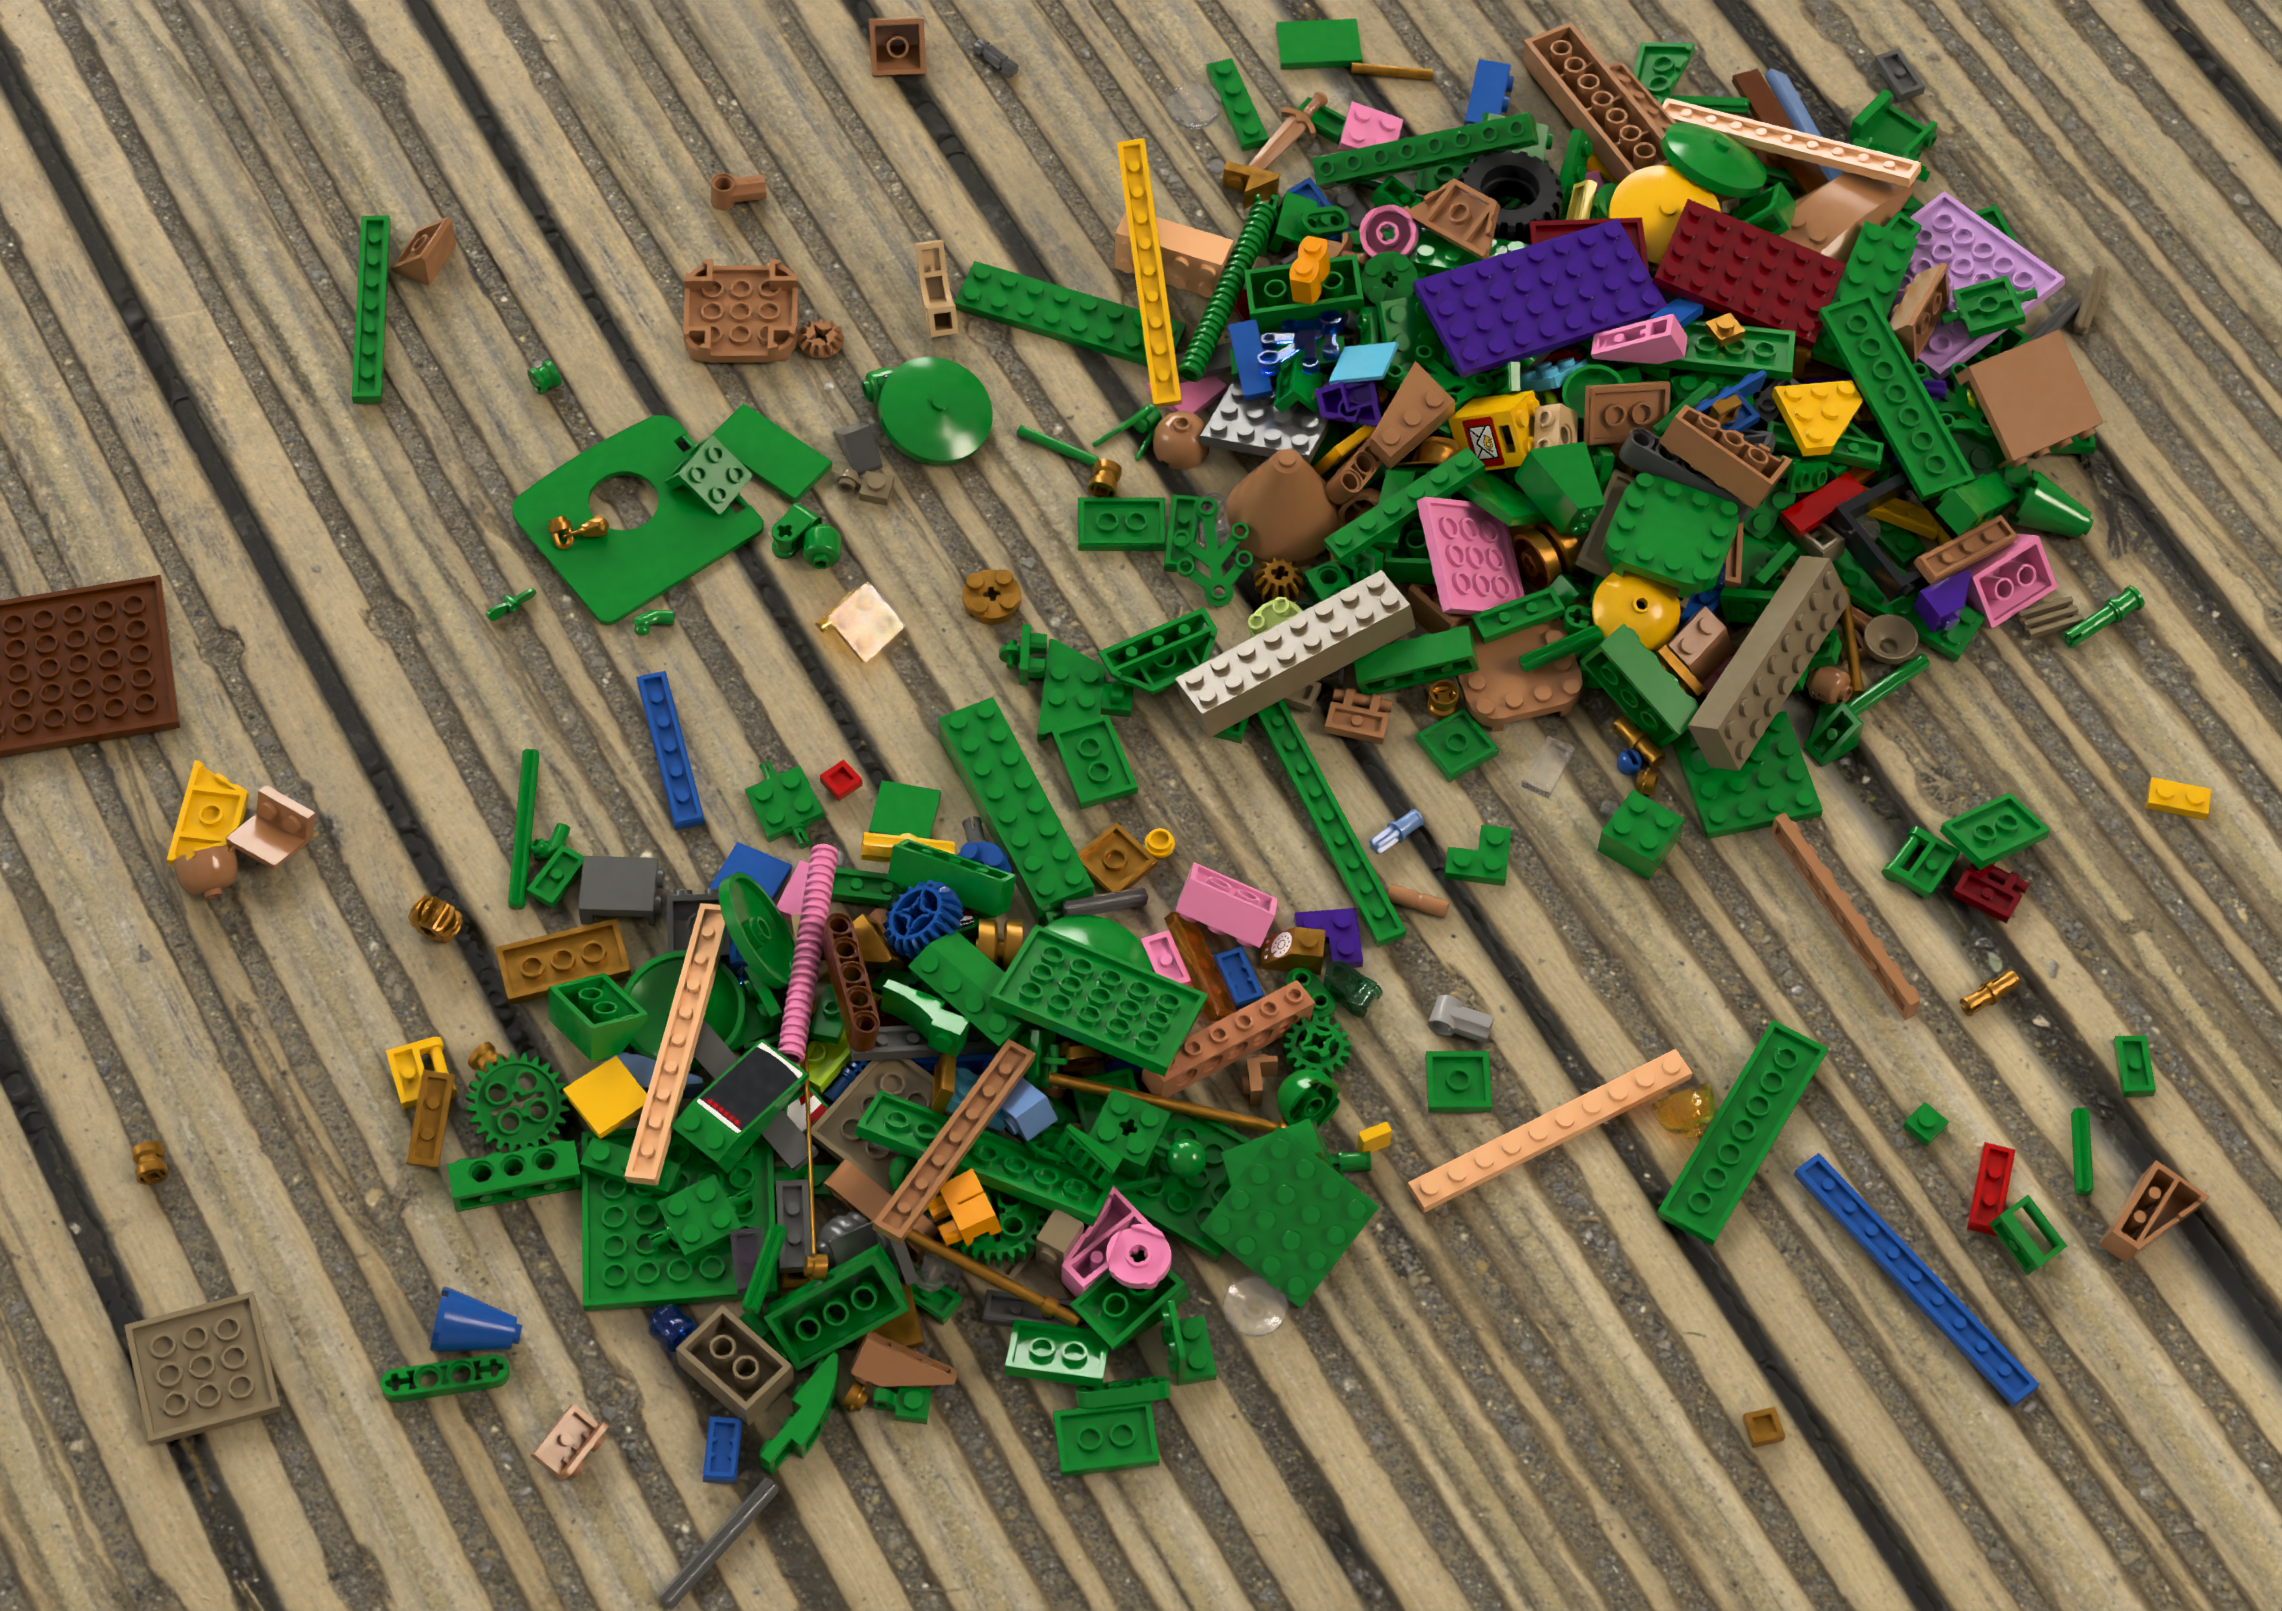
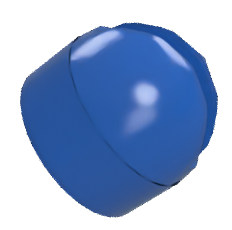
M1633 749L1624 750L1618 757V770L1628 776L1637 774L1642 764L1640 753Z

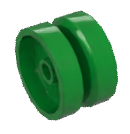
M1601 364L1586 365L1576 369L1567 377L1562 387L1563 405L1578 413V436L1584 437L1585 386L1624 384L1622 377L1612 368Z

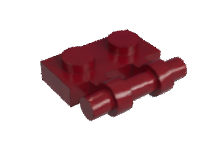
M1971 862L1970 867L1976 869L1979 873L1967 868L1955 887L1952 896L2007 924L2022 898V895L2013 891V889L2025 894L2030 883L2020 879V875L2013 871L2008 873L1996 867L1995 863L1979 870ZM1988 877H1991V878H1993V879H1995V880H1997V881L2003 883L2004 885H2001V884H1999V883H1997V882H1995V881L1989 879Z

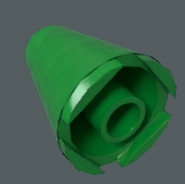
M2032 470L2033 478L2027 476L2017 493L2020 497L2013 503V505L2017 506L2015 514L2009 512L2008 521L2014 525L2079 538L2082 534L2087 535L2094 522L2090 518L2091 512L2041 472Z

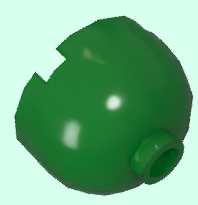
M1310 1068L1300 1069L1286 1077L1279 1087L1276 1096L1278 1111L1289 1126L1310 1118L1313 1123L1317 1122V1128H1319L1334 1115L1339 1107L1340 1100L1337 1098L1338 1092L1341 1093L1340 1088L1322 1071Z

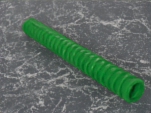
M1256 202L1253 205L1228 259V263L1222 272L1219 283L1216 285L1203 313V317L1197 326L1194 337L1190 341L1191 344H1189L1184 358L1178 367L1179 375L1187 381L1198 382L1202 379L1212 353L1222 335L1221 333L1224 331L1231 312L1240 296V292L1246 283L1244 270L1252 269L1256 261L1255 259L1259 254L1258 252H1260L1274 222L1277 211L1266 202Z

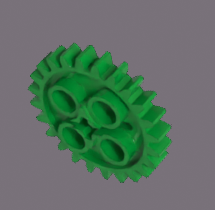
M511 1052L508 1062H505L499 1055L496 1058V1066H493L488 1061L485 1063L484 1067L487 1073L479 1070L476 1072L475 1076L479 1082L471 1081L469 1084V1088L476 1093H468L465 1097V1100L474 1104L467 1106L465 1113L475 1114L468 1124L479 1125L475 1133L476 1137L483 1134L487 1135L484 1143L485 1146L495 1141L497 1143L496 1152H499L503 1145L507 1146L508 1152H513L515 1148L521 1149L526 1146L539 1147V1141L544 1145H549L551 1141L548 1134L556 1138L558 1137L560 1132L555 1125L564 1127L566 1120L559 1115L568 1114L569 1108L561 1105L567 1102L568 1098L564 1094H560L565 1088L566 1083L556 1084L555 1082L560 1073H548L549 1062L540 1067L538 1066V1056L532 1062H527V1054L523 1053L519 1061L515 1059L513 1052ZM524 1077L529 1078L534 1083V1088L523 1090L518 1085V1080ZM492 1089H499L503 1092L505 1099L500 1102L493 1101L489 1097L488 1092ZM540 1092L544 1094L541 1098H534L524 1102L521 1110L517 1106H512L498 1115L493 1116L491 1114L493 1110L509 1107L514 1098H516L517 1102H522L531 1098L534 1094ZM535 1106L542 1107L546 1112V1117L536 1119L531 1115L530 1109ZM503 1118H511L516 1122L517 1128L512 1131L505 1130L501 1126L500 1121Z
M981 1184L990 1204L991 1196H994L996 1199V1217L1003 1230L998 1233L1000 1242H995L994 1235L990 1236L989 1232L984 1233L985 1235L975 1237L973 1243L969 1246H966L962 1239L951 1244V1248L961 1247V1254L966 1256L970 1253L975 1261L979 1258L983 1259L986 1267L991 1260H995L998 1268H1001L1002 1260L1005 1259L1013 1266L1015 1256H1018L1023 1261L1026 1260L1027 1251L1031 1253L1036 1252V1237L1047 1221V1211L1041 1206ZM1006 1203H1011V1204H1014V1205H1013V1206H1007V1205H1005V1204H1006ZM952 1215L943 1218L942 1224L952 1220ZM1012 1230V1231H1016V1232H1018V1233H1009V1232H1007V1231Z

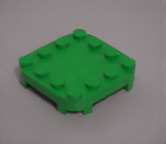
M1640 473L1624 491L1607 530L1602 555H1605L1606 560L1613 566L1612 572L1623 577L1626 570L1681 589L1679 597L1690 599L1691 594L1703 593L1707 590L1711 592L1716 586L1718 576L1735 540L1739 523L1738 507L1735 503L1726 501L1719 496L1663 477Z

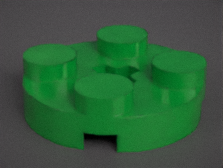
M1388 251L1379 253L1366 262L1361 276V285L1366 297L1376 305L1377 302L1414 296L1415 291L1412 287L1414 281L1419 280L1415 265L1407 256L1398 252ZM1388 273H1392L1393 277H1398V281L1393 283V288H1388L1387 284H1382V279L1386 278Z

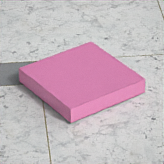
M1216 376L1202 378L1198 382L1179 383L1182 404L1166 407L1172 412L1187 411L1198 415L1227 392V385ZM1150 382L1146 385V390L1151 393Z

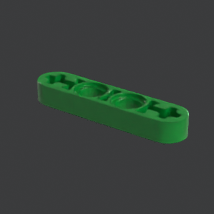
M491 1354L392 1369L382 1376L380 1386L384 1397L388 1401L399 1403L498 1388L507 1383L510 1378V1370L507 1360L503 1356ZM492 1366H498V1376H491ZM478 1367L480 1368L481 1379L477 1380V1374L475 1368ZM460 1369H466L471 1373V1376L466 1382L458 1383L453 1380L454 1373ZM427 1374H433L438 1377V1381L433 1387L425 1388L420 1385L421 1378ZM411 1377H413V1381H414L415 1388H416V1389H412V1390H411V1387H410V1384H411V1383H410V1379H409V1378H411ZM395 1380H399L401 1384L398 1391H393L391 1387Z

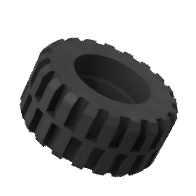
M1496 150L1487 153L1486 157L1481 155L1474 159L1473 163L1467 164L1463 169V173L1459 175L1458 181L1492 199L1496 197H1513L1529 205L1518 210L1500 208L1493 238L1530 244L1529 221L1560 220L1563 200L1561 181L1548 164H1542V159L1536 156L1532 158L1528 156L1527 152L1523 151L1513 153L1512 150H1504L1502 153H1498Z

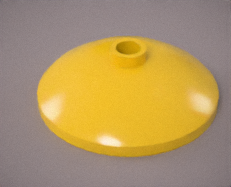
M1625 570L1623 577L1613 572L1598 586L1592 601V617L1594 624L1598 625L1601 629L1603 639L1622 624H1625L1638 634L1639 641L1646 649L1653 652L1663 647L1675 634L1680 621V603L1672 586ZM1642 601L1645 604V609H1639L1636 602Z

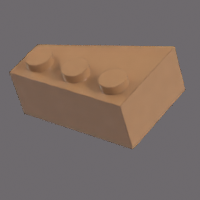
M1416 361L1370 437V450L1389 469L1394 467L1455 414V400Z
M2156 1160L2141 1175L2099 1245L2126 1263L2196 1211L2210 1196Z

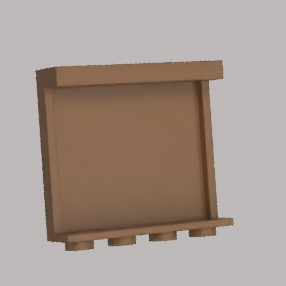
M2060 330L1978 362L1955 375L1960 386L1970 382L2002 449L2006 461L1998 465L1999 469L2008 465L2015 469L2027 463V457L2032 455L2035 460L2049 454L2051 452L2049 448L2056 446L2057 450L2072 444V438L2078 436L2079 440L2088 438L2096 433L2095 427L2104 423Z

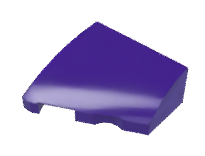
M1375 380L1346 384L1341 381L1315 389L1320 414L1323 419L1377 427L1383 416Z

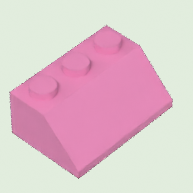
M2017 534L2018 539L2015 543L1952 574L1953 576L1966 569L1970 571L1971 576L1965 604L1986 616L1983 623L1989 629H1993L2017 614L2018 611L2025 609L2058 588L2039 536Z
M1193 862L1177 901L1175 911L1179 912L1180 917L1192 923H1196V921L1208 925V929L1216 934L1224 935L1227 933L1236 937V941L1246 947H1253L1254 945L1260 948L1275 917L1278 899Z

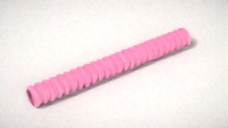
M817 844L811 849L810 864L808 866L809 872L807 873L808 880L805 884L806 889L804 890L803 905L801 907L802 913L800 914L799 930L797 931L796 947L794 948L795 955L793 956L783 1024L781 1025L782 1032L780 1033V1041L778 1043L779 1049L777 1051L794 1064L803 1062L805 1059L804 1052L806 1051V1043L808 1041L807 1035L809 1034L810 1018L812 1017L814 1005L813 1000L815 999L814 992L816 991L817 975L819 974L820 958L822 957V936L825 921L829 915L828 908L830 907L831 891L833 890L834 875L836 873L835 867L837 866L839 855L838 850L828 844Z

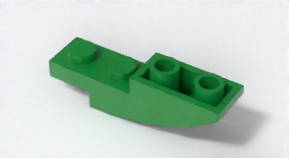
M834 1351L827 1359L822 1358L816 1364L812 1372L813 1375L806 1383L801 1382L795 1388L791 1396L793 1413L784 1420L778 1435L774 1439L769 1438L761 1447V1469L772 1476L792 1452L803 1459L823 1431L835 1402L839 1383V1356Z

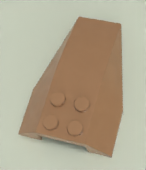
M1845 172L1795 200L1796 206L1791 227L1779 236L1846 263L1841 274L1842 277L1864 221L1885 227L1896 213L1901 211L1915 190V186L1912 184L1909 188Z

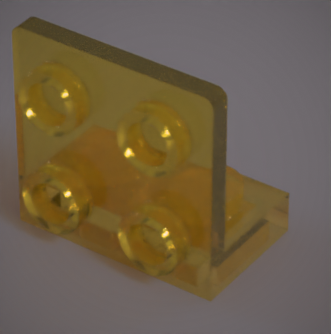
M868 581L851 590L815 623L822 633L831 628L836 631L862 663L867 662L904 628L903 622Z

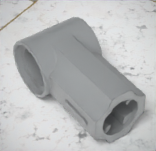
M1440 995L1436 999L1428 1021V1027L1434 1033L1442 1036H1451L1455 1033L1486 1043L1494 1016L1464 1007L1463 1003L1453 996Z

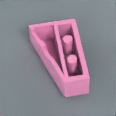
M1114 1186L1094 1226L1089 1225L1085 1233H1082L1062 1264L1061 1282L1076 1298L1109 1270L1106 1250L1110 1239L1115 1233L1120 1230L1122 1232L1125 1229L1131 1228L1130 1225L1135 1224L1152 1226Z

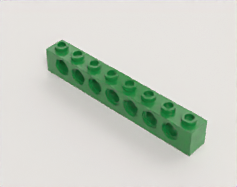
M1526 112L1314 157L1312 162L1316 185L1326 190L1390 175L1393 176L1474 159L1481 155L1487 156V153L1496 150L1498 153H1502L1504 150H1517L1539 145L1535 117Z

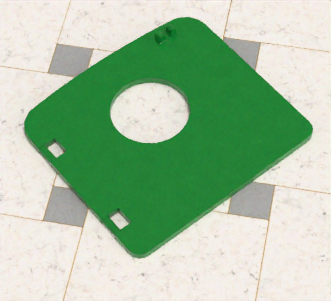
M666 415L651 416L582 452L518 495L512 505L513 518L519 528L598 622L606 626L619 622L759 536L764 530L762 517L745 501L740 492L732 502L736 500L743 510L735 513L728 505L720 515H715L688 487L681 485L672 490L665 483V480L696 445L682 425L674 418ZM681 440H684L690 447L684 453L676 444ZM621 475L634 476L646 481L655 490L659 500L657 510L653 517L640 527L629 530L608 528L607 535L600 537L573 536L572 546L564 550L559 549L555 545L552 534H549L548 526H550V519L566 515L567 521H571V532L578 530L582 524L594 518L589 509V499L593 490L606 479ZM565 531L558 533L560 542L566 544L567 538L561 537L563 534H566Z

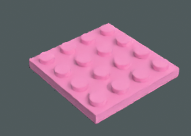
M1423 497L1417 500L1419 517L1422 522L1426 547L1429 552L1432 573L1435 578L1443 613L1474 615L1525 596L1507 524L1471 501Z

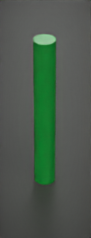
M1020 425L1018 428V436L1092 467L1099 460V457L1026 426Z

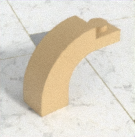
M943 240L914 243L918 285L930 337L958 334L956 305L952 300L949 287Z

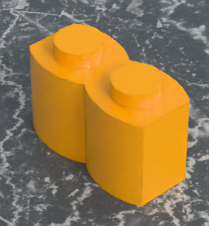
M1306 236L1300 243L1298 259L1294 261L1289 272L1293 301L1313 305L1319 299L1322 291L1321 282L1326 279L1330 271L1327 239Z

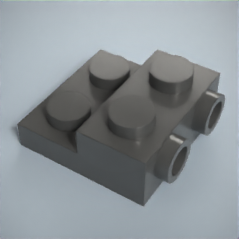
M706 889L705 894H692V890H675L674 895H667L668 953L687 951L700 903L720 905L719 889ZM727 931L721 957L730 956L731 936L729 931Z

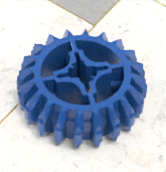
M928 880L926 883L919 881L916 888L909 886L908 891L904 895L899 893L900 899L897 902L891 903L893 909L886 913L888 920L883 923L886 929L883 935L896 953L907 960H914L929 943L946 934L953 935L954 930L961 928L959 921L964 917L961 911L963 905L957 894L944 883Z

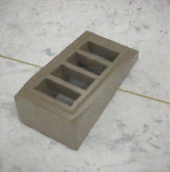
M1783 522V526L1811 557L1830 558L1831 562L1843 556L1845 552V538L1827 524L1822 523L1799 538Z

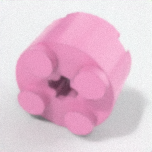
M1384 205L1370 210L1360 225L1361 244L1371 258L1379 253L1388 251L1398 252L1410 258L1419 239V230L1413 218L1406 210L1396 205ZM1392 229H1394V239H1388L1387 241H1385L1386 237L1383 235L1384 232H1391Z

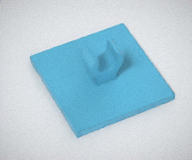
M1398 342L1344 347L1329 383L1335 384L1341 381L1343 383L1384 379L1399 346Z

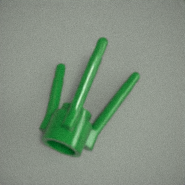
M1146 404L1131 418L1094 441L1093 447L1099 446L1133 425L1140 433L1148 432L1147 437L1135 456V460L1139 461L1153 439L1154 430L1159 421L1162 420V414L1154 405Z

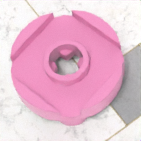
M1146 1224L1130 1225L1131 1228L1115 1233L1108 1243L1106 1259L1109 1273L1112 1278L1126 1287L1153 1289L1167 1275L1172 1262L1170 1245L1165 1240L1163 1233L1157 1228ZM1139 1250H1143L1144 1257L1147 1259L1140 1263L1134 1262V1258L1130 1257V1255L1137 1254Z

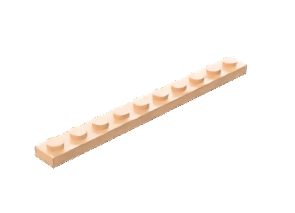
M1669 98L1662 104V107L1676 123L1690 122L1708 126L1734 138L1747 147L1765 150L1770 153L1808 161L1909 188L1921 172V162Z
M700 903L625 1171L624 1177L629 1183L657 1186L659 1183L673 1132L671 1126L676 1121L728 931L720 905Z
M1674 1049L1408 1182L1407 1189L1422 1212L1425 1213L1691 1079L1692 1071L1678 1051Z

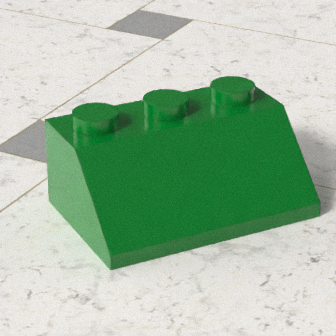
M606 973L548 987L549 1021L591 1062L603 1061L608 1057L619 1055L648 1021V1013Z

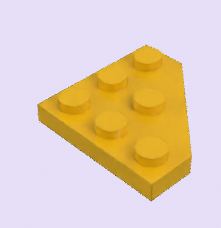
M1852 380L1774 387L1771 394L1803 456L1830 454L1863 402Z

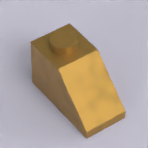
M863 913L853 921L865 968L904 970L907 967L902 957L890 947L886 937L883 935L885 931L878 921Z

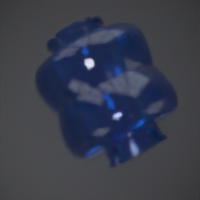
M677 1305L658 1307L649 1318V1335L654 1340L660 1342L668 1352H676V1348L696 1330L694 1320L684 1315Z

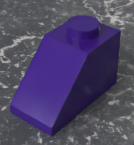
M1968 569L1920 591L1913 608L1932 633L1942 629L1949 630L1960 621L1959 617L1965 606L1971 576Z

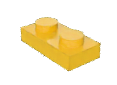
M2151 777L2146 808L2206 820L2209 814L2211 789Z

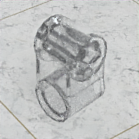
M1208 493L1203 497H1211L1218 503L1219 509L1218 516L1215 519L1218 546H1222L1230 536L1226 501L1218 493ZM1204 504L1201 509L1204 512H1209L1212 510V506ZM1199 520V543L1203 549H1206L1203 522Z
M942 1238L939 1242L946 1245ZM960 1247L954 1248V1250L960 1253ZM926 1250L923 1254V1265L916 1271L919 1281L915 1282V1284L923 1290L935 1292L953 1279L960 1277L965 1270Z

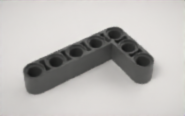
M1634 428L1630 432L1619 451V456L1625 464L1641 473L1663 477L1719 496L1726 501H1731L1738 507L1739 523L1747 519L1753 509L1752 507L1743 504L1738 497L1716 485L1712 479L1702 472L1693 469L1688 462L1678 455L1670 453L1665 446L1659 443L1661 437L1643 428Z

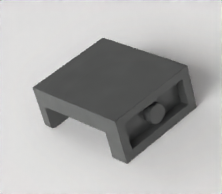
M584 856L578 908L581 924H593L595 915L647 917L648 924L655 925L656 915L662 914V896H658V888H664L665 881L664 870H659L658 858Z

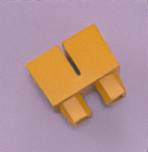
M973 1168L947 1181L940 1190L941 1194L936 1196L928 1206L935 1222L949 1215L953 1217L952 1220L937 1226L946 1246L962 1239L966 1246H969L973 1243L974 1238L981 1234L989 1232L990 1236L1003 1231Z

